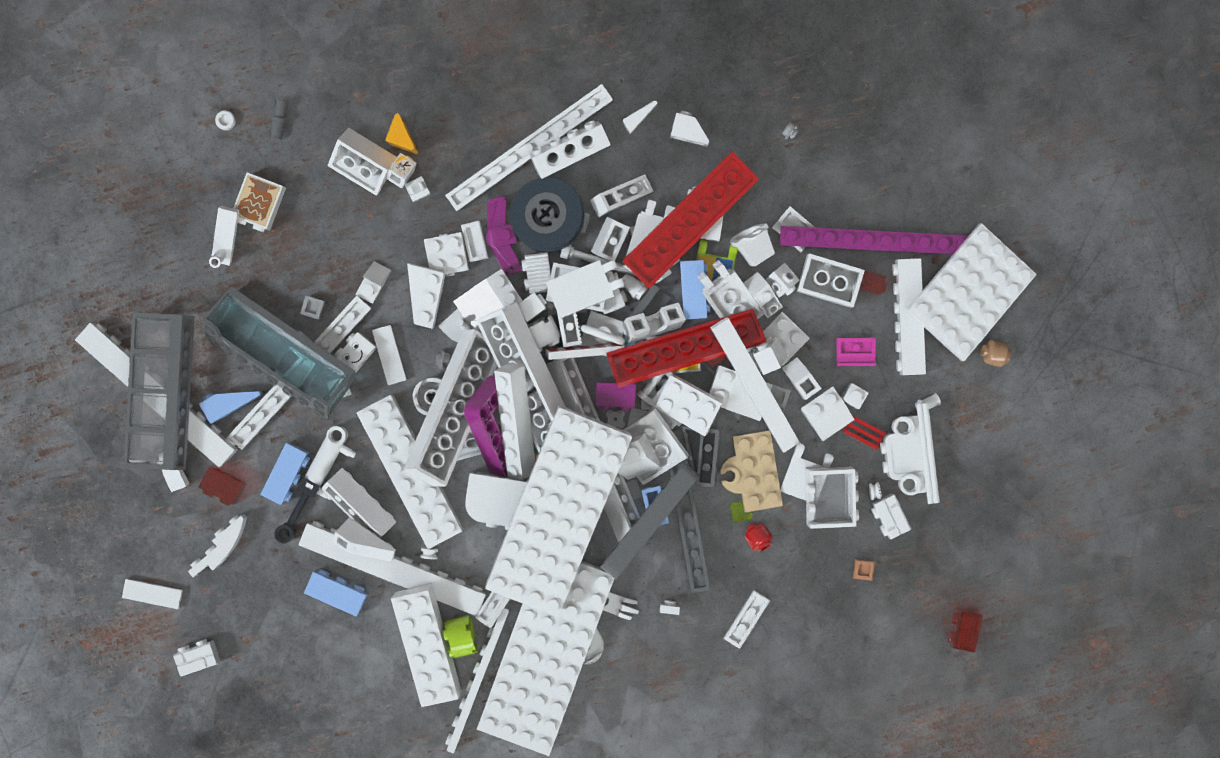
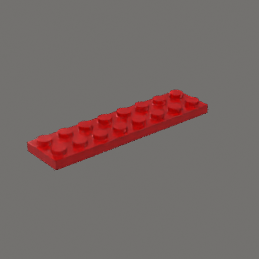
M731 151L622 262L650 289L759 178Z
M754 309L726 316L729 318L746 349L766 342ZM726 317L607 352V359L617 387L620 388L725 356L724 350L710 327Z

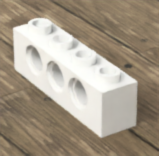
M590 121L584 125V128L571 130L567 133V136L561 139L560 137L555 138L545 147H536L529 156L538 175L542 179L610 146V142L602 124L598 121ZM589 135V136H590L589 142L586 143V144H583V143H582L583 137ZM568 144H573V149L570 152H565V147ZM555 152L556 157L553 160H548V155Z

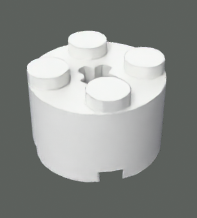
M548 315L547 320L543 317L527 325L540 352L544 346L549 345L551 347L560 342L559 337H561V333L551 315Z
M435 377L426 378L420 381L414 388L413 402L420 413L427 415L432 404L430 401L431 397L428 395L429 393L437 392L442 379Z

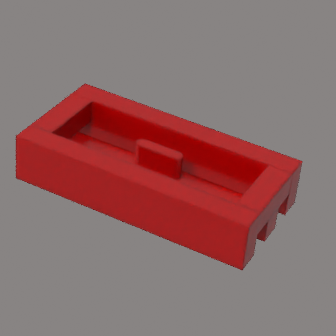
M853 416L854 421L880 434L879 437L855 426L852 422L847 424L842 432L877 450L886 433ZM849 427L875 440V444L848 430Z

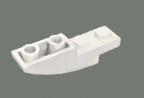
M237 514L229 521L230 526L226 529L222 527L214 534L216 538L212 541L217 547L213 545L205 552L207 556L202 560L198 558L190 565L192 569L188 572L192 577L197 576L207 566L212 571L217 569L227 559L243 533L247 520L245 514L240 517Z

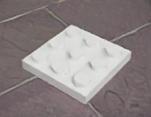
M656 408L623 429V431L631 433L632 437L645 432L662 465L661 468L637 476L642 485L689 456Z

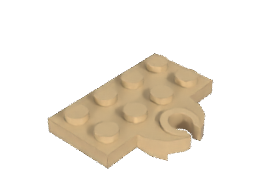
M770 430L732 436L735 456L727 458L722 463L719 474L732 471L734 479L730 482L722 480V485L728 491L741 493L744 512L783 506Z

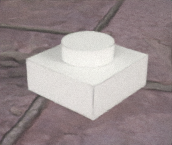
M665 600V603H660V613L679 615L680 606L676 604V601Z

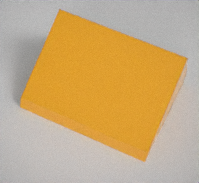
M399 113L395 114L385 141L394 147L413 154L419 153L403 117Z

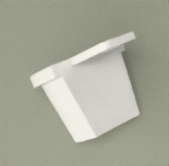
M767 223L751 226L730 240L731 245L737 247L750 266H757L775 254L767 229L769 227Z

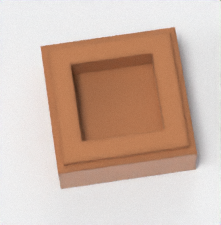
M855 559L853 578L873 581L875 562Z

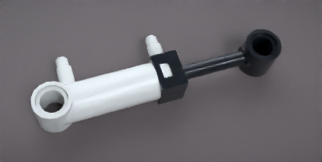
M333 426L327 431L319 451L297 488L303 492L288 521L275 529L274 537L279 543H288L296 537L294 524L309 496L315 498L317 495L332 500L322 490V484L339 452L352 458L356 455V452L343 445L348 439V431L343 426ZM335 430H339L342 433V438L339 441L333 437ZM283 528L289 531L290 535L288 538H284L281 535Z

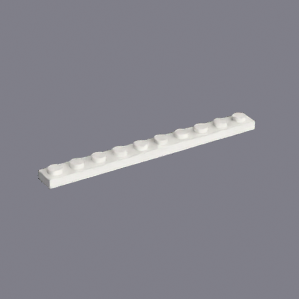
M601 84L445 196L455 210L459 211L531 159L529 154L532 153L533 149L539 146L545 147L550 144L551 140L563 137L612 102V97Z
M356 296L314 343L331 354L372 308L359 296ZM302 355L282 378L299 389L307 380L316 364ZM278 385L273 386L229 434L228 438L243 450L292 396L286 395Z

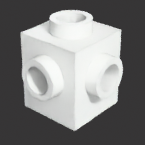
M786 263L765 279L779 298L785 293L787 296L796 289L794 285L800 281Z

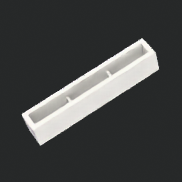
M898 259L892 265L893 276L896 275V283H893V294L897 295V302H894V313L897 314L898 322H895V333H898L895 349L896 352H899V360H896V369L900 371V375L926 374L924 326L906 311L922 292L921 259Z
M508 362L494 371L507 477L523 481L530 476L535 464L524 365Z

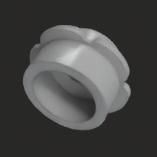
M790 122L782 131L785 139L789 137L793 139L799 131L797 129L798 124Z

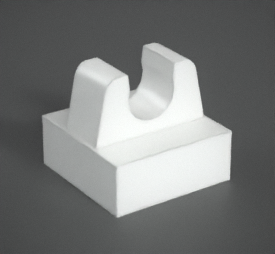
M422 176L405 184L413 202L430 195V191Z

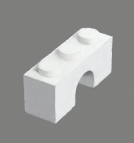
M675 303L662 307L657 313L645 317L644 313L628 317L621 327L629 344L681 328L686 319L680 304Z

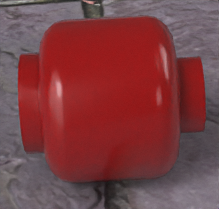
M755 522L746 528L747 532L744 538L752 550L762 552L772 545L773 535L765 524H757Z

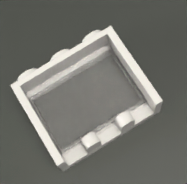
M851 466L805 468L807 526L810 529L855 527L856 521L859 520V511L856 509L859 494L855 484L858 483V472Z

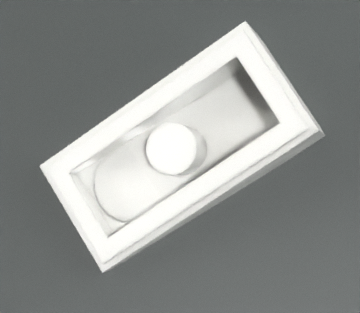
M655 100L623 119V124L629 134L657 106Z

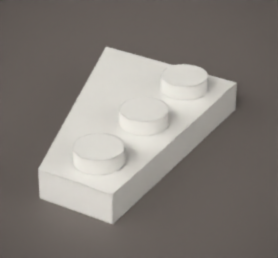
M408 263L414 324L433 329L435 327L446 272Z

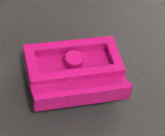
M836 338V366H876V338Z

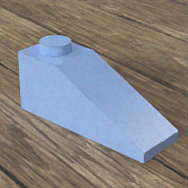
M262 391L215 395L210 393L202 398L203 402L199 403L210 424L264 394Z

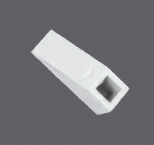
M350 517L335 532L333 543L347 553L390 562L393 560L396 551L391 544L384 542L375 533L368 531L358 521H354Z

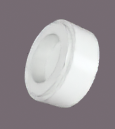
M224 110L216 115L215 122L220 129L230 130L235 126L236 119L231 112Z

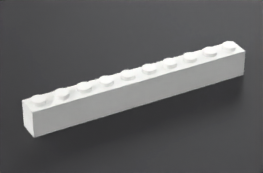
M89 323L75 341L128 387L130 349H124L120 345L121 341L118 338L108 335L106 333L107 329L102 324ZM145 363L144 388L167 389V386L163 383L164 379L156 373H151L149 371L150 367ZM144 393L143 401L166 420L167 395ZM190 403L188 440L218 467H223L238 450L235 447L236 444L228 437L225 438L220 434L222 431L213 424L211 426L206 421L207 417L204 414L194 411L192 409L193 405Z
M574 358L557 359L547 363L546 366L566 408L600 421ZM617 473L604 505L618 542L621 541L640 517L624 477Z
M317 521L309 522L305 527L299 546L407 589L432 584L437 601L476 616L481 609L487 592H484V588L478 585L469 586L465 580L457 577L454 580L448 577L449 574L440 570L436 573L430 570V566L422 563L416 565L412 563V559L402 556V558L394 556L390 562L347 553L333 543L335 532L338 529H326L324 524Z

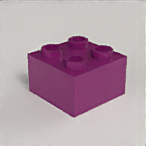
M597 382L596 406H600L599 410H611V407H619V411H630L631 408H635L636 384L618 388L616 383Z

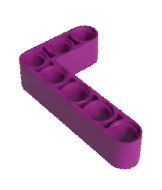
M491 375L487 377L466 403L464 415L489 472L494 475L507 477L503 437L493 416V412L499 405L495 376Z

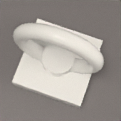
M591 311L587 324L581 326V331L584 333L581 339L582 344H579V346L608 343L623 345L625 343V339L622 338L624 334L621 327L623 322Z

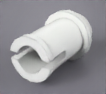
M935 393L923 400H917L915 407L916 404L928 403L929 409L940 405L941 401Z

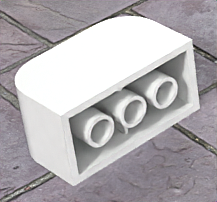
M472 471L469 475L465 501L468 514L474 520L486 523L487 527L497 528V526L502 525L508 530L528 480L522 481Z

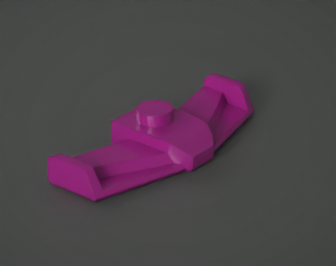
M506 196L488 200L487 243L491 247L505 275L522 272L523 269L511 247V244L517 243L515 232L511 224L506 225Z

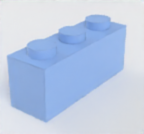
M703 260L680 261L683 314L685 319L707 318V313H710V304L706 302V298L702 294L704 285L697 276L702 272L708 275L707 263L704 264Z
M290 442L286 443L260 495L280 505L284 504L285 501L289 502L293 494L291 489L293 485H297L302 475L299 473L302 467L306 468L310 460L308 457L310 452Z
M323 569L315 570L304 594L357 617L368 595L365 592V588L359 585H354L353 587L347 584L348 581L341 577L335 579L329 576L330 573Z

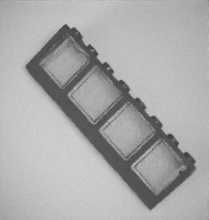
M133 312L124 468L186 470L195 316Z

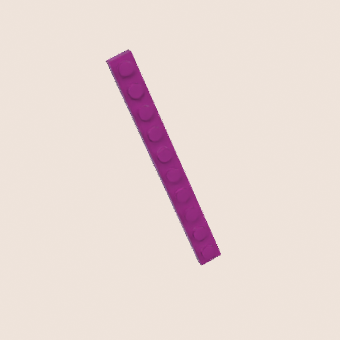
M780 226L779 246L953 255L968 236Z

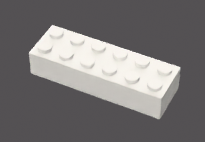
M432 584L395 592L391 601L421 707L459 699L462 690L453 658H450L448 653V640L445 641L444 625Z

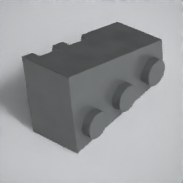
M681 426L686 449L689 454L690 466L700 475L694 483L695 486L716 487L722 429L710 428L707 435L704 436L688 426Z

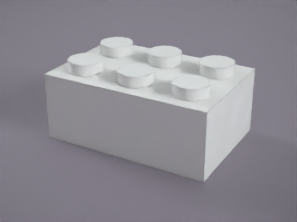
M807 254L796 292L853 308L865 270L813 254Z

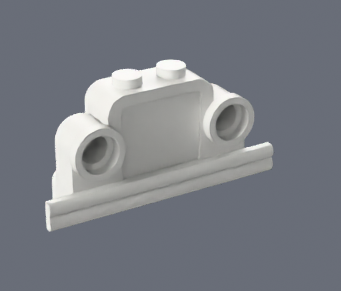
M928 403L916 404L917 415L896 418L892 422V431L894 433L886 434L883 442L880 443L881 454L885 455V462H882L883 472L887 473L890 478L899 480L898 486L904 494L915 495L926 492L928 504L940 503Z

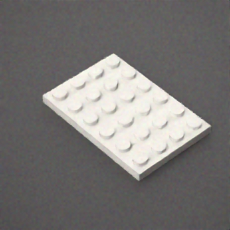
M980 223L906 311L961 361H965L1037 274Z

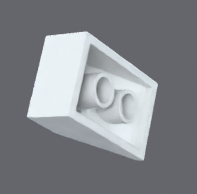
M501 269L456 299L454 303L471 329L480 331L476 322L477 319L515 302L519 304L522 302V299Z
M718 366L709 394L723 401L721 408L760 421L762 416L736 371ZM765 382L771 391L772 384Z

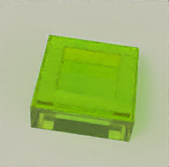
M743 501L730 503L733 523L752 520L751 512H744Z

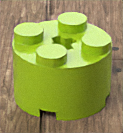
M470 615L444 622L445 629H443L445 641H449L448 653L450 658L478 653V643L474 644L475 638H477Z

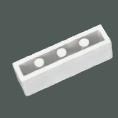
M343 468L322 487V490L351 519L358 521L368 531L375 533L378 538H381L396 523L393 516L386 512L379 502L372 498L366 492V489L359 485L352 475Z

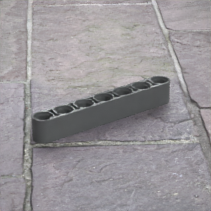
M683 463L600 567L616 579L700 475L686 463Z

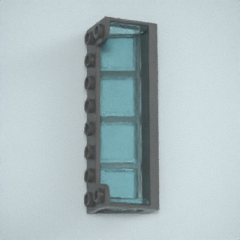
M232 286L202 319L205 338L209 342L220 345V348L225 353H231L236 356V359L241 364L249 365L254 373L265 376L270 384L281 387L286 395L297 398V401L302 406L310 407L320 418L324 417L328 420L356 378L355 370Z

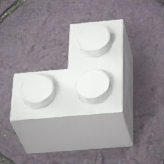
M777 336L774 338L766 337V342L746 349L757 369L763 375L781 368L787 358Z

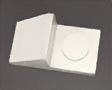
M374 261L364 274V280L355 295L373 304L391 270Z

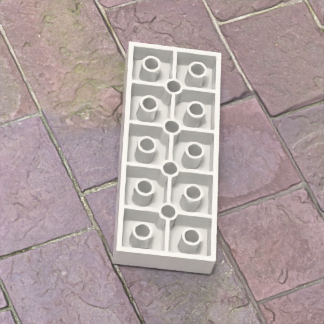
M558 405L487 579L485 589L556 617L559 616L631 442V433Z
M581 561L558 617L522 604L477 730L544 755H550L614 578L599 566Z

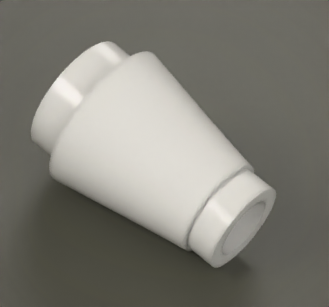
M629 274L624 275L622 278L625 289L634 299L640 301L649 291L643 282Z

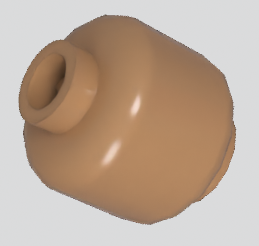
M990 340L986 345L982 346L981 356H983V361L986 364L1002 367L1009 362L1011 350L1006 343Z

